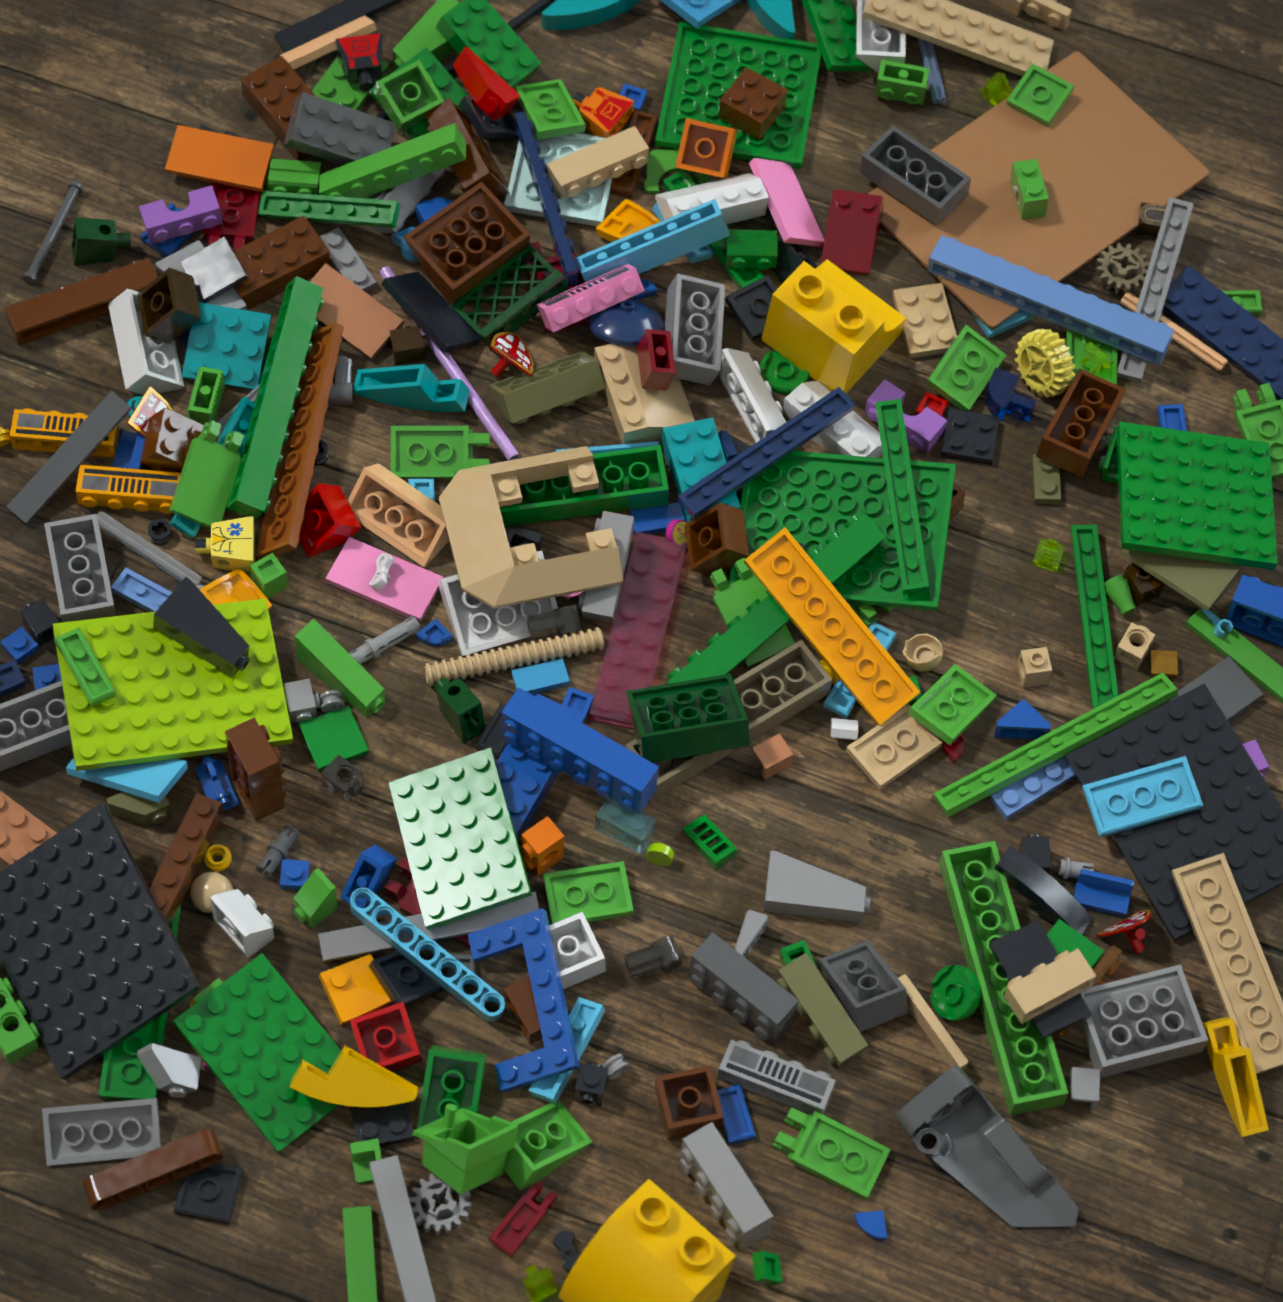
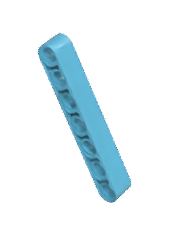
M358 888L352 893L350 897V910L357 919L483 1020L494 1022L501 1018L505 1002L504 998L496 990L371 890ZM359 898H365L370 902V905L367 908H359L355 905V901ZM381 915H386L391 919V923L382 926L378 924L376 919ZM408 932L412 935L413 939L408 943H403L398 939V935ZM427 949L434 953V958L424 960L420 957L419 953ZM444 967H451L455 970L456 974L451 978H447L441 974V970ZM467 984H472L478 991L474 995H467L462 988ZM493 1001L498 1004L499 1010L493 1013L488 1012L484 1004Z

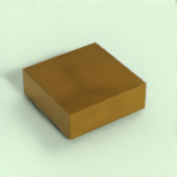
M1151 650L1149 654L1150 678L1163 672L1168 678L1177 679V651Z

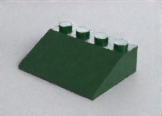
M731 674L626 691L640 755L652 763L750 746L748 718Z

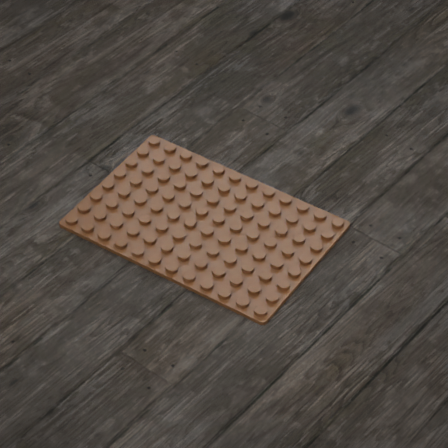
M1073 52L1047 70L1074 85V91L1049 127L1008 106V98H1006L931 150L971 177L969 195L939 226L920 215L880 186L868 194L883 196L884 213L881 225L927 269L929 257L941 235L948 238H954L970 247L979 248L992 256L1001 257L1005 261L1017 266H1024L1029 271L1039 275H1046L1060 283L1098 256L1101 251H1105L1108 246H1112L1136 229L1139 222L1141 202L1167 206L1169 197L1175 199L1181 197L1206 179L1209 175V170L1080 52ZM1037 159L1049 198L1046 216L1021 220L1010 182L1012 164L1017 161ZM933 274L989 329H995L1021 310Z

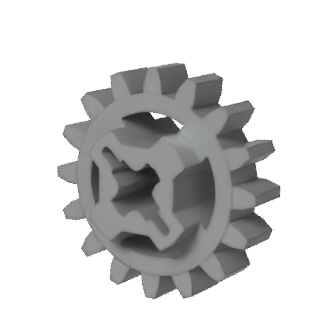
M431 1173L430 1181L426 1182L421 1178L419 1180L421 1188L413 1187L412 1194L415 1197L409 1198L411 1206H413V1216H418L415 1220L417 1226L425 1224L426 1233L433 1228L435 1229L436 1236H439L441 1229H445L449 1235L451 1234L452 1226H455L457 1229L461 1228L460 1219L468 1220V1213L466 1211L471 1210V1202L467 1201L470 1199V1192L468 1191L461 1195L440 1178L436 1179L433 1173ZM453 1192L459 1199V1205H457L456 1201L452 1200ZM445 1198V1204H441L436 1209L435 1203L439 1204ZM421 1202L429 1209L428 1215L423 1212Z

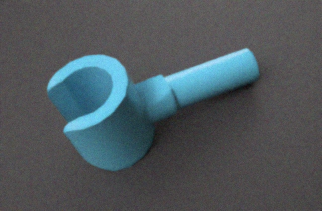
M1202 609L1203 613L1215 626L1214 633L1217 637L1225 635L1220 626L1224 627L1229 633L1232 631L1233 624L1229 620H1220L1211 610L1206 611Z

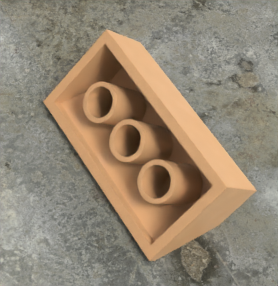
M379 463L364 467L347 500L358 522L421 566L426 567L449 542L441 506Z

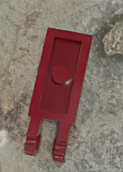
M537 1181L529 1192L520 1198L488 1238V1242L510 1258L513 1257L546 1216V1212L558 1197V1194L552 1191L546 1196L540 1206L533 1201L542 1192L544 1184L540 1181Z

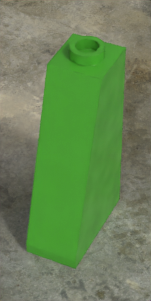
M437 0L393 49L392 61L395 70L426 47L438 61L455 51L435 27L440 18L459 3L457 0Z
M312 619L295 635L296 655L299 663L329 688L341 691L343 699L364 717L368 718L373 712L377 713L382 709L385 704V689L317 621Z

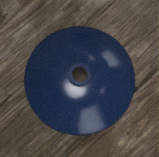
M626 299L589 316L588 326L594 335L604 341L623 346H637L646 329L664 330V320L651 306L636 300Z

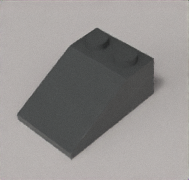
M869 940L819 959L820 965L838 1001L859 1032L908 1013L906 988Z

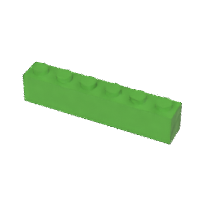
M453 123L320 174L319 194L366 198L466 160V141L457 125Z

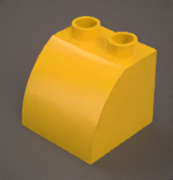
M648 1179L608 1218L587 1245L568 1274L561 1288L559 1298L563 1302H716L721 1296L736 1255Z

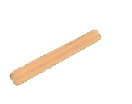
M1126 293L1120 303L1135 313L1139 298L1132 293ZM1161 314L1159 322L1165 323L1174 329L1172 340L1217 371H1222L1228 362L1226 358Z

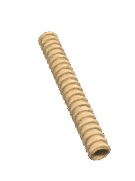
M596 627L594 631L587 629L584 633L581 630L578 634L574 632L570 636L563 634L561 638L555 636L552 640L548 637L546 641L539 639L537 643L531 641L528 645L526 642L522 643V646L515 644L514 648L506 646L504 650L502 648H498V651L491 649L490 653L482 651V654L474 653V656L471 657L469 654L466 655V658L458 656L457 660L450 658L447 662L445 659L441 660V663L434 661L433 665L425 663V677L427 684L432 687L434 683L442 678H447L449 681L458 678L465 680L466 676L474 678V675L482 676V673L485 672L489 675L491 671L498 673L499 669L506 671L509 667L511 670L515 669V666L522 668L523 664L531 666L533 662L539 664V661H543L544 663L547 662V659L553 661L556 657L561 659L563 656H567L569 658L571 654L578 656L580 652L587 654L589 650L593 653L596 649L600 651L604 649V638L601 629Z

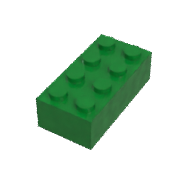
M462 0L445 13L435 27L459 55L465 47H468L514 90L515 86L523 84L532 77L541 65L539 59L487 0Z

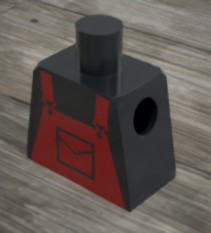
M382 33L336 38V54L347 83H359L361 91H370L374 87L373 81L382 79Z

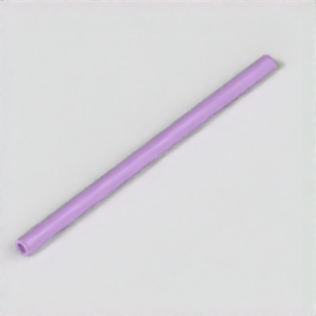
M390 266L382 268L379 272L383 280L387 277L396 276ZM410 317V319L412 320V322L414 323V325H415V326H418V325L415 323V321ZM420 328L421 334L425 335L426 333ZM427 336L428 345L452 380L462 379L470 389L467 402L507 460L518 459L520 457L519 453L449 352L443 353Z

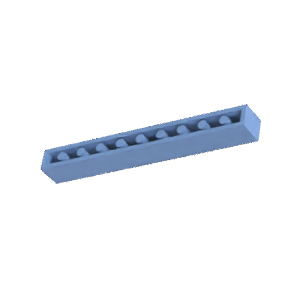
M941 235L929 257L927 272L1017 307L1160 366L1172 342L1174 329L1165 323L1155 322L1140 313H1133L1123 309L1118 304L1108 303L1093 294H1086L1076 290L1071 285H1064L1046 275H1039L1029 271L1024 266H1017L1005 261L1001 257L987 254L979 248L960 243L954 238Z

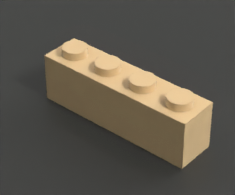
M634 126L548 163L547 179H551L553 188L560 200L574 197L585 189L597 187L608 179L617 178L624 172L642 167L648 162L649 147Z

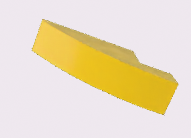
M1223 1017L1202 1023L1208 1037L1206 1047L1219 1088L1240 1136L1244 1137L1269 1130L1251 1050L1248 1047L1239 1045L1234 1019Z
M346 1046L341 1050L328 1074L303 1060L290 1083L291 1088L307 1096L329 1103L355 1107H380L406 1103L415 1100L418 1087Z

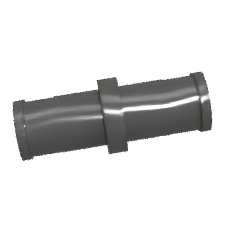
M285 825L276 840L268 845L267 853L256 866V870L260 874L268 866L263 876L270 878L280 861L287 858L289 848L300 835L296 828L287 836L292 826Z

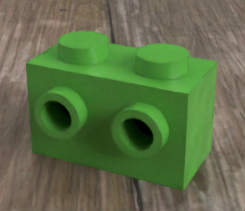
M881 60L875 96L886 100L892 99L908 104L923 105L930 68Z

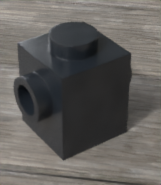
M594 1062L580 1063L574 1101L585 1105L602 1106L608 1069Z

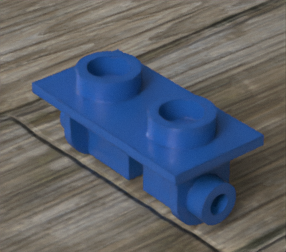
M212 756L202 758L201 766L196 767L195 771L206 797L222 802L223 811L238 806L239 802L221 760L212 759Z

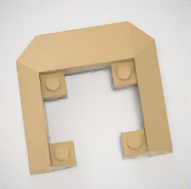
M587 446L462 469L456 473L440 495L439 502L463 592L495 609L623 584L619 547L616 546L612 528L586 533L585 538L589 549L588 552L539 561L534 543L515 547L509 546L499 507L522 503L520 484L569 476L573 493L599 488L593 454Z

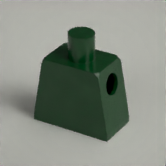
M75 217L71 242L74 266L115 260L117 248L131 247L130 232L117 233L114 220Z
M447 678L438 680L434 688L437 691L440 711L461 742L464 744L483 733L485 722L481 701L461 679H455L452 682Z

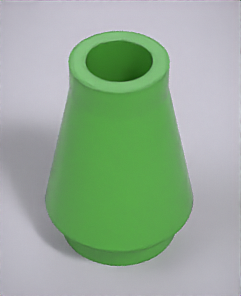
M1117 575L1104 583L1105 593L1122 615H1127L1136 610L1128 579H1124L1123 575Z

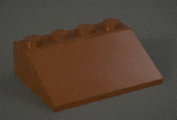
M480 182L406 234L404 240L434 286L452 304L528 246L530 233L494 194Z

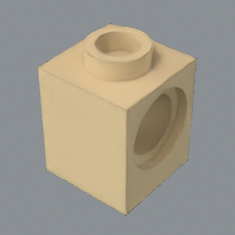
M1131 623L1117 647L1114 659L1138 670L1152 645L1155 634L1150 632L1145 626ZM1131 642H1136V643H1138L1140 646H1139V647L1133 646V645L1131 644Z
M1047 647L1021 650L1017 668L1022 688L1049 684L1052 666Z

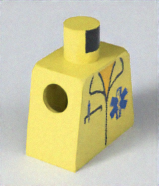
M253 516L212 523L211 538H196V554L211 553L212 567L232 571L240 568L243 572L251 573L250 565L255 563V527Z

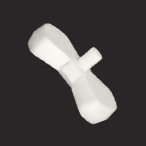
M388 553L380 554L376 560L377 570L369 582L373 589H382L387 584V579L391 577L388 571L395 559Z

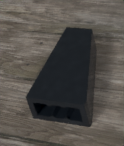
M185 577L154 613L153 627L230 677L233 678L238 671L242 672L247 667L250 661L248 657L249 645L189 578Z

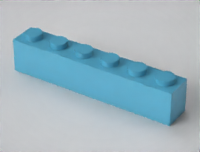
M713 199L576 257V259L579 261L585 282L626 264L635 267L638 274L728 237L730 233L716 200Z

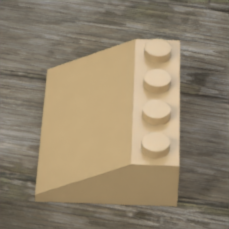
M612 343L595 347L594 358L598 360L606 387L603 391L622 444L662 439L663 428L695 421L680 379L673 378L666 391L642 389L637 346H623Z

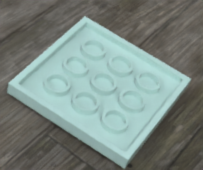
M535 133L532 135L533 140H538L541 150L539 158L540 160H545L546 166L552 161L606 139L579 133L547 139H537ZM519 142L508 186L509 193L506 195L504 206L509 212L544 217ZM612 178L602 182L597 187H590L579 192L574 197H567L560 200L554 190L552 196L553 199H558L560 219L564 218L568 222L598 226L604 220Z

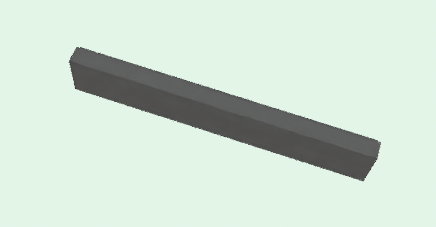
M110 391L6 507L28 525L132 408L113 391Z

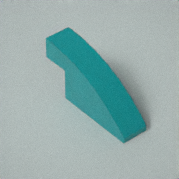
M557 0L542 12L541 27L544 30H570L595 25L621 15L642 0Z
M746 0L753 14L773 36L794 40L795 29L791 0Z
M425 364L359 369L353 392L356 395L377 402L408 409L432 412H465L470 389L462 379L439 381Z

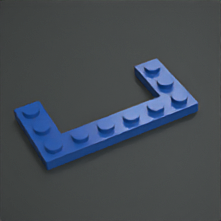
M541 908L469 933L468 939L472 958L476 962L520 947L524 948L544 1048L494 1064L499 1090L506 1093L580 1068L546 910Z

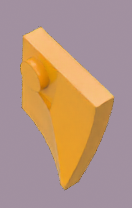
M625 199L596 227L597 236L614 242L661 221L646 209Z
M240 568L199 589L213 605L266 598L258 586ZM266 598L268 610H270L272 604Z
M371 954L324 971L319 975L341 1026L350 1023V1019L377 1011L392 1003L369 968V964L373 961Z

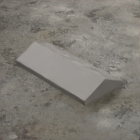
M157 1098L42 1108L47 1166L135 1158L161 1147Z

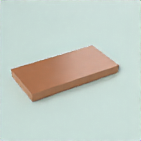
M326 263L310 281L324 288L321 298H324L321 310L317 312L316 320L325 327L335 322L344 326L342 339L371 361L389 342V331L400 329L404 324L403 319Z

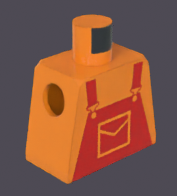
M601 87L596 88L590 97L577 92L573 98V102L579 108V113L585 122V130L592 136L603 138L613 136L619 133L633 116V100Z

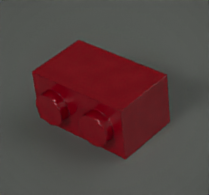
M646 329L637 345L642 389L666 391L676 375L671 332Z

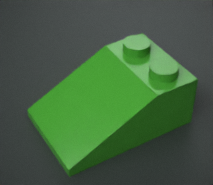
M558 1099L556 1104L550 1103L512 1121V1123L518 1126L515 1146L508 1151L504 1171L518 1189L522 1190L549 1175L589 1147L592 1141Z

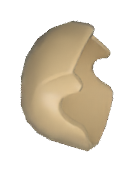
M927 633L917 634L905 641L902 653L904 660L911 669L918 672H928L935 669L941 662L943 647L936 637Z
M206 872L193 881L190 898L194 906L200 911L213 913L210 898L214 894L231 891L234 888L227 877L218 872Z

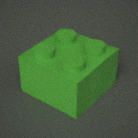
M420 60L377 81L374 90L375 95L391 121L397 123L396 129L398 133L426 120L425 114L444 102L443 97Z

